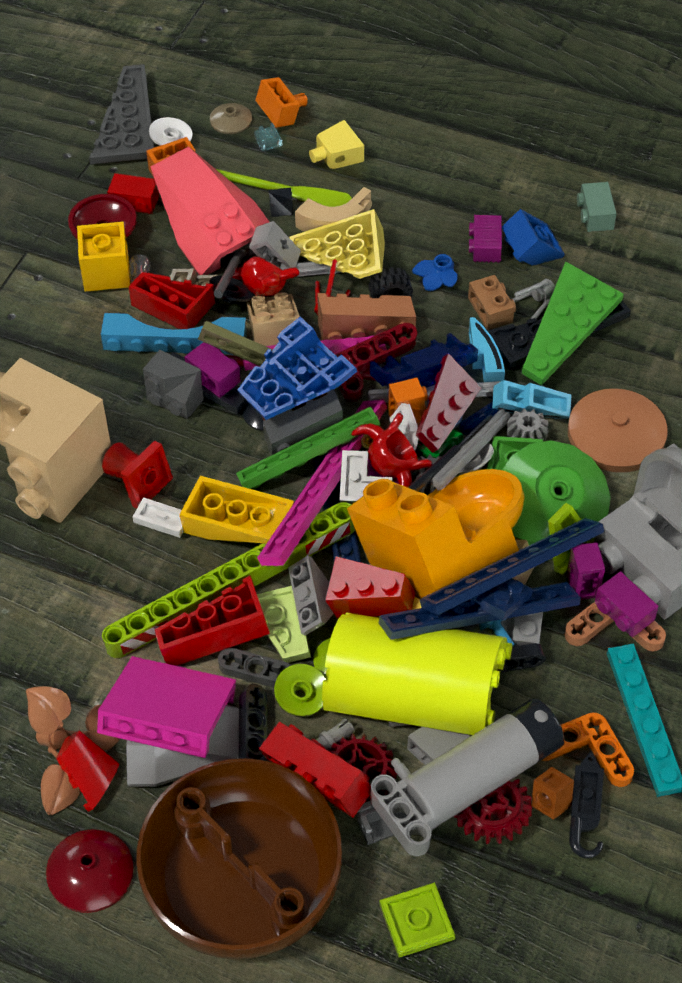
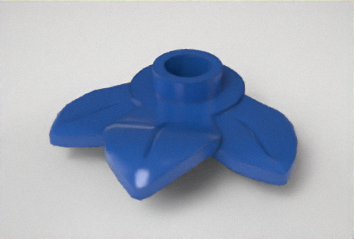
M446 254L437 255L434 260H423L412 270V273L424 277L423 288L427 291L437 290L443 284L447 287H453L457 282L458 276L454 271V262Z

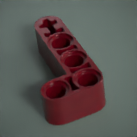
M401 323L335 354L337 357L342 354L357 369L354 375L338 387L342 396L347 401H358L363 395L364 384L360 374L411 351L416 345V327L411 323ZM382 344H387L391 348H389L388 350H382L379 348V346ZM366 354L369 358L360 360L357 356ZM355 384L359 388L352 391L347 389V386Z

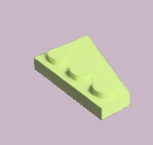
M292 586L257 594L270 632L267 636L282 660L289 663L311 657L307 635L301 634Z

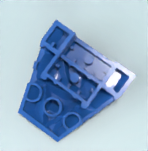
M299 317L280 332L277 336L279 340L272 351L268 349L265 352V361L260 367L255 366L237 390L265 420H268L339 387L354 375L357 369L342 354L337 357L319 340L315 330L303 318Z

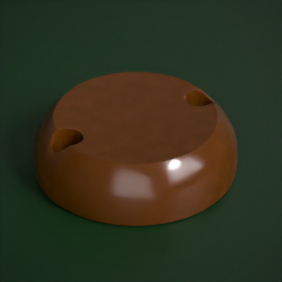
M228 759L201 766L175 781L160 795L151 807L141 828L137 845V870L140 887L150 910L161 926L187 947L206 955L227 959H249L265 956L284 949L307 934L320 921L328 909L337 889L342 866L340 832L333 811L325 798L311 783L294 771L276 763L257 759Z

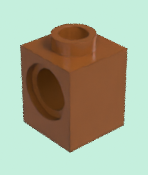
M553 767L549 768L534 779L531 806L554 820L571 807L574 780Z

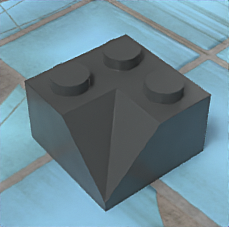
M159 350L143 368L147 400L153 405L161 406L176 416L180 415L188 419L204 400L201 371L199 368L162 350Z

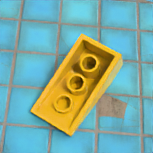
M200 476L179 517L183 531L186 534L209 540L267 544L294 504V501Z

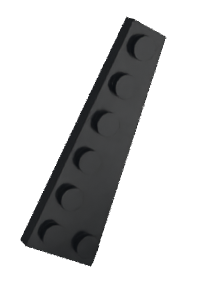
M621 301L592 333L629 318L631 310ZM536 318L527 320L525 324L518 326L510 324L488 330L509 369L525 363L542 319L536 320Z

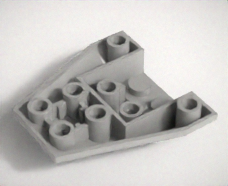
M226 705L210 736L209 752L206 758L127 740L128 787L163 785L176 781L201 766L217 761L238 759L239 708Z

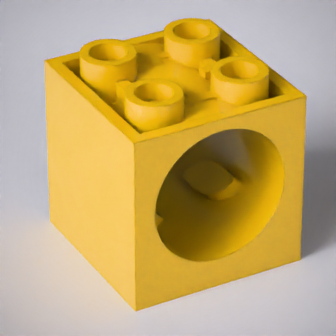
M124 222L77 226L78 255L84 291L128 288L131 283Z

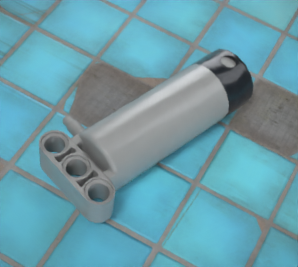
M530 699L413 773H410L404 763L398 758L393 759L391 764L401 780L396 782L389 775H379L373 779L370 793L371 804L406 852L413 856L424 855L429 849L431 831L560 749L564 745L562 727L554 713L545 703L539 699ZM387 790L390 792V794L387 796L379 795L377 791ZM396 812H403L407 815V817L399 819L395 817L393 814ZM413 835H420L424 838V840L416 842L412 840L410 837Z

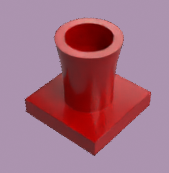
M157 441L152 442L140 455L133 452L124 443H115L107 450L103 458V471L108 475L123 479L132 506L136 509L143 497L151 500L173 479L163 446Z

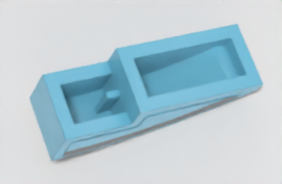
M470 317L469 341L472 369H482L484 382L503 381L505 369L496 343L485 327L475 317Z
M503 380L494 386L492 409H504L505 412L514 413L515 411L521 413L523 408L527 412L535 409L536 414L543 413L545 418L568 419L571 413V394L533 383L524 386Z

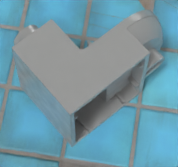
M673 443L667 448L653 451L642 460L634 495L629 501L599 521L603 524L604 532L595 536L594 543H598L605 567L604 573L611 575L614 572L617 574L621 571L659 606L657 613L664 620L682 607V448L677 447Z

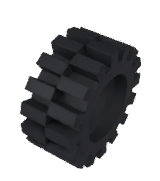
M389 268L387 272L383 269L381 274L376 273L374 274L375 278H370L368 287L372 298H379L381 295L411 296V298L413 296L409 276L406 271H401L400 268H396L395 271L393 268Z

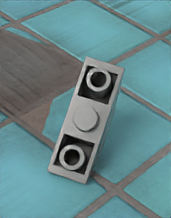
M308 555L288 567L300 630L304 636L324 625L334 614L325 601L329 582L312 557Z

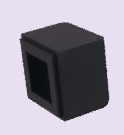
M291 187L268 190L271 216L293 215Z

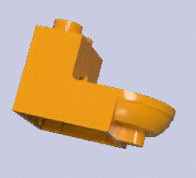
M497 469L477 470L454 477L444 489L437 490L436 488L429 495L412 490L389 479H379L368 484L363 490V496L349 506L347 510L370 565L405 574L416 592L415 597L421 599L519 551L512 529L518 522L523 510L524 491L519 479L515 475Z

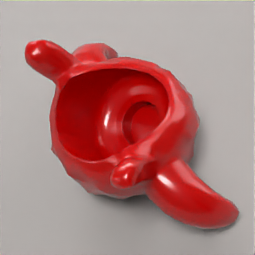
M254 256L246 261L243 267H238L232 278L243 280V284L255 296H271L281 291L286 283V279L295 278L299 275L300 271L295 267L282 270L267 260Z
M401 413L396 414L386 430L372 423L363 424L353 430L352 436L369 435L373 439L368 449V459L372 468L383 477L397 478L398 483L408 488L412 484L411 471L432 466L431 460H418L412 445L398 429L403 420Z

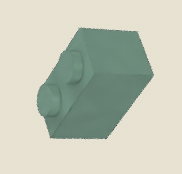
M609 183L582 184L581 192L577 193V205L581 207V222L585 223L587 232L614 230L616 210Z

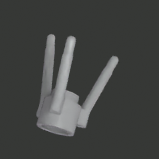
M544 279L540 283L516 292L513 300L518 302L532 295L536 301H543L544 303L532 316V318L537 320L548 306L555 285L551 280Z

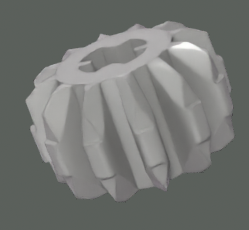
M523 408L521 413L515 411L513 417L509 418L507 435L508 437L543 439L544 441L548 437L549 432L548 420L544 419L543 413L536 414L535 409L527 412Z

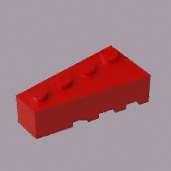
M251 576L242 580L243 583L234 589L230 586L221 591L222 595L213 601L208 602L206 600L200 603L198 608L190 614L183 613L155 629L158 645L166 664L178 666L270 634Z
M279 722L260 746L259 750L272 763L286 767L303 777L326 800L354 818L370 796L371 785L368 782L370 778L358 768L347 763L339 755L327 751L315 739L309 740L304 737L303 732L294 725L286 726Z

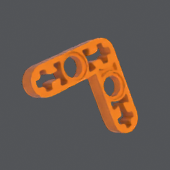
M594 712L561 724L563 733L567 731L573 732L577 739L574 742L564 740V745L560 749L541 760L549 761L589 745L611 784L617 787H625L630 784L634 774V767L608 722L601 714ZM590 723L594 726L599 725L598 734L594 728H589ZM603 744H609L614 748L615 752L611 755H605L600 751L599 747ZM617 767L621 772L626 771L625 777L621 774H615Z

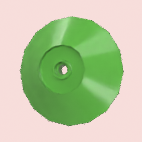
M552 440L529 444L513 454L502 469L515 475L522 485L524 491L523 510L512 532L518 539L527 540L529 545L550 535L548 520L565 503L572 505L581 519L587 518L599 522L608 515L611 497L605 475L592 457L573 445ZM554 489H560L562 495H557Z

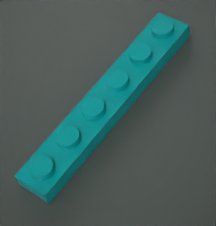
M634 643L608 648L607 656L657 797L682 792V775Z

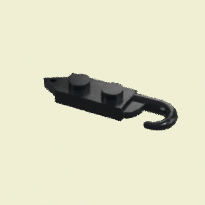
M592 752L586 756L580 765L575 767L569 832L570 848L576 855L585 859L598 856L603 849L602 841H599L597 847L593 850H586L580 844L581 832L595 830L600 822L604 769L600 768Z

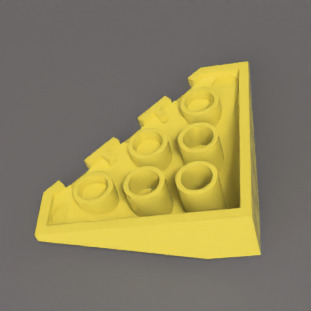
M375 209L290 236V239L301 250L300 256L314 263L324 264L331 268L333 260L336 259L337 271L350 273L359 279L382 272L385 240L383 227Z

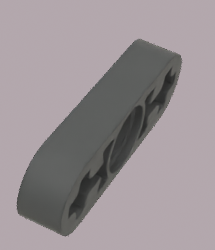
M234 648L224 649L218 656L219 669L223 674L273 688L277 675L285 668L291 666L284 661ZM231 658L235 659V662H232L231 665H226V662H229ZM244 661V669L242 670L240 665L243 666ZM252 664H260L264 667L257 674L251 673L248 670Z

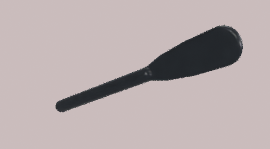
M488 415L458 445L451 447L408 488L420 491L492 418V415Z

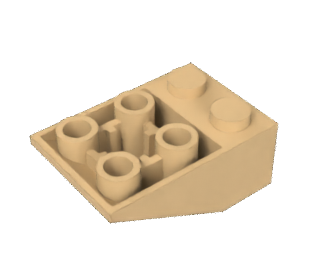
M277 293L272 297L254 296L250 301H246L253 341L264 346L276 345L279 342L277 336L280 332L300 317L292 294Z

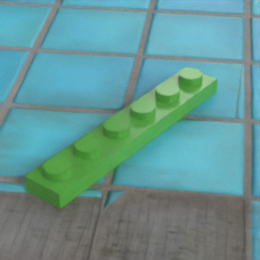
M370 406L236 474L242 487L256 489L263 482L282 476L285 471L294 467H300L308 460L324 455L330 449L340 444H347L352 438L356 437L352 436L351 433L357 427L369 423L380 425V422Z

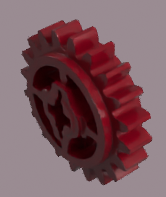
M520 779L512 782L508 781L471 805L473 808H476V813L480 815V818L472 812L470 806L454 817L457 818L458 827L464 826L465 835L474 832V841H478L481 836H485L486 844L490 843L491 838H496L497 843L501 844L502 836H506L508 840L512 841L513 831L521 835L522 826L529 825V817L532 816L531 796H527V787H520ZM505 797L511 800L515 808L509 806V801Z

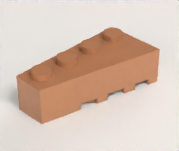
M318 293V325L322 340L375 336L405 322L411 323L416 327V314L411 296L381 295L379 298H372L369 295L360 294L359 298H349L347 294L327 297L326 293Z

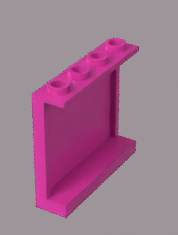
M132 656L98 710L97 733L206 758L209 752L210 736L227 703H234L236 679Z

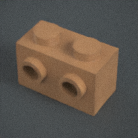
M495 275L469 282L468 299L487 331L513 323L514 312H516L515 302L508 297L504 284L500 283Z

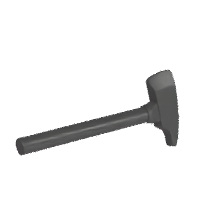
M250 243L232 252L234 255L214 291L216 298L223 296L243 257L255 255L249 248Z

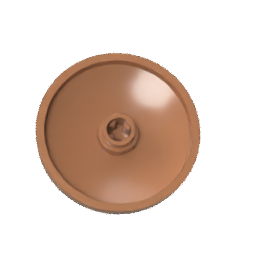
M603 389L588 394L574 406L568 422V437L571 445L592 457L600 469L610 472H631L640 469L641 462L647 455L655 450L664 449L667 438V423L661 410L643 395L625 389Z

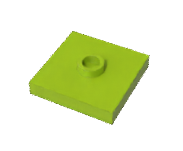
M435 882L379 900L380 908L399 958L455 940V933Z

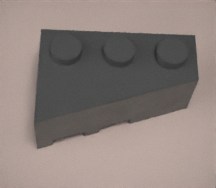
M334 389L328 391V395L314 401L311 399L307 401V405L295 411L289 409L263 421L264 438L271 455L343 420V409Z

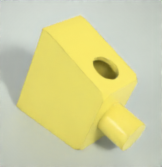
M345 120L319 133L316 136L317 148L309 151V156L313 163L324 160L330 169L364 162V144Z

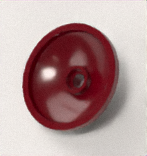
M97 194L81 200L72 208L68 217L70 232L78 240L77 226L124 222L127 238L134 230L137 218L134 207L126 199L112 194Z
M88 829L71 834L55 847L49 857L46 867V880L49 890L58 903L75 912L93 913L107 909L124 896L132 882L134 871L132 856L126 844L110 832ZM87 859H91V860H92V863H91V864H89V865H83V862H84L85 860H87Z

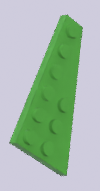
M565 262L523 365L522 374L543 385L623 300L624 294Z

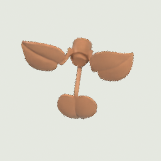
M48 686L26 689L30 725L36 731L37 742L47 746L48 753H52L56 758L58 755L56 749L61 748L65 738L77 732L62 728V720L66 719L71 712L70 699L66 693L57 688ZM99 704L94 706L87 714L85 724L88 731L81 732L89 736L90 740L105 751L116 745L120 738L97 733L98 710L102 705ZM56 764L48 766L41 780L43 807L48 815H54L70 806L80 794L79 787L73 789L67 773Z

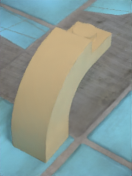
M363 187L348 203L337 207L324 206L308 198L295 211L296 228L305 232L369 211L372 206L371 190Z

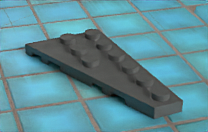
M145 64L123 66L117 82L118 87L112 96V103L108 106L100 127V135L94 143L93 153L89 156L90 164L147 159L146 150L154 148L153 140L149 135L151 116Z

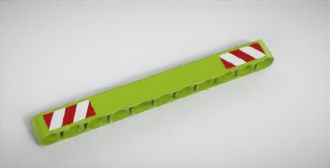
M341 502L317 514L284 565L261 566L257 557L266 545L263 543L108 625L102 632V639L107 654L113 658L124 657L156 640V628L183 613L190 614L198 608L200 603L206 600L208 602L213 601L222 595L221 591L230 586L234 589L241 585L244 578L251 576L253 585L256 586L286 570L307 555L312 556L351 535L355 531L347 510L351 504Z

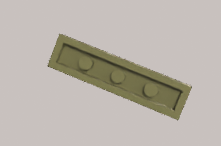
M206 320L198 337L200 341L259 366L266 359L264 356L265 352L271 349Z

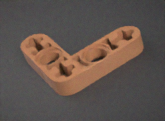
M594 602L567 623L565 639L573 646H582L614 620L607 614H603ZM598 613L603 617V621L593 622L590 620L589 615ZM653 621L647 626L646 630L640 631L633 639L646 650L653 652L663 647L666 633L656 621ZM583 628L582 635H580L579 633L575 635L572 634L573 630L578 632ZM656 635V636L658 637L657 640H656V639H652V640H649V639H648V636L654 637V636Z

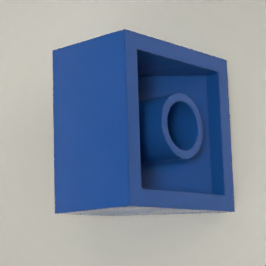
M522 209L515 213L501 227L506 235L504 237L506 242L512 246L514 250L513 255L519 262L524 261L533 266L565 256L548 224Z

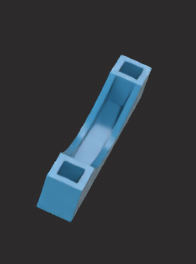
M104 313L101 330L103 350L158 352L162 350L164 352L190 353L203 343V341L198 340L203 326L180 330L161 329L146 325L129 314ZM221 317L212 322L217 326L245 338L247 337L246 318ZM221 350V352H222L223 354L233 355V354L228 353V352H226V351H224V350Z

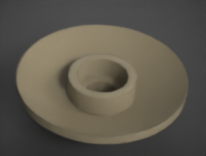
M237 103L222 104L216 107L210 114L211 126L223 134L243 132L252 123L251 111Z

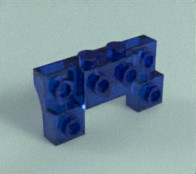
M449 333L447 334L446 344L439 343L435 339L431 340L430 347L401 357V365L391 355L386 357V366L380 367L375 361L370 362V375L382 387L418 378L421 387L425 386V388L436 384L435 378L441 370L442 364L440 363L445 355L449 353L461 367L477 362L478 349L473 344L461 342L453 334Z

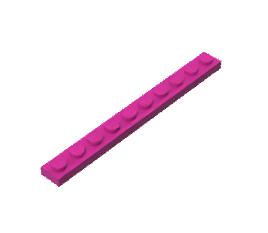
M384 400L363 401L356 413L371 406L378 420H380L387 406ZM358 435L347 444H340L330 449L257 557L261 566H281L285 564L341 479L342 450L359 451L369 435Z

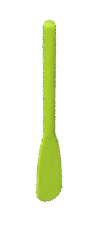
M216 169L228 180L235 183L266 190L291 187L292 197L303 202L309 198L324 206L337 207L348 203L352 199L349 194L306 186H288Z

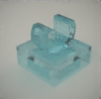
M270 123L271 127L263 128V126H260L259 130L254 131L255 139L262 151L282 146V138L273 123Z

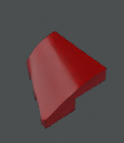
M80 730L65 738L56 757L62 770L67 773L73 789L79 787L87 803L83 805L88 812L93 810L109 787L120 764Z

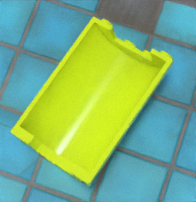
M352 613L342 614L334 627L325 661L327 681H323L322 687L323 710L474 735L495 720V710H491L490 697L493 687L497 688L499 685L500 671L497 670H503L505 659L510 660L512 643H508L506 637L456 629L390 640L379 625L378 617Z

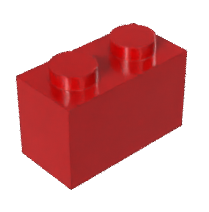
M114 173L107 194L117 195L129 201L134 207L135 212L153 214L159 198V191L154 179Z

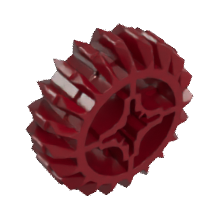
M353 733L350 741H347L342 736L340 745L333 742L329 752L339 755L344 760L352 757L347 763L357 768L358 763L359 769L370 778L369 780L376 778L377 775H389L393 779H397V773L391 764L393 752L392 750L386 751L387 745L385 742L377 745L378 739L376 736L369 741L365 733L361 739H356ZM387 790L377 791L379 795H388Z

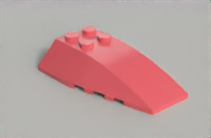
M190 147L150 166L177 245L198 275H209L220 269V259L250 243L256 227L269 223V220L253 199Z

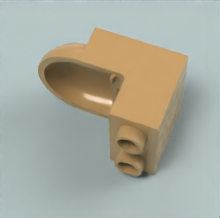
M19 358L6 373L0 372V444L6 448L10 463L7 472L15 481L18 496L15 499L16 504L28 516L39 519L44 514L61 523L104 473L102 462L105 453L111 447L103 399Z

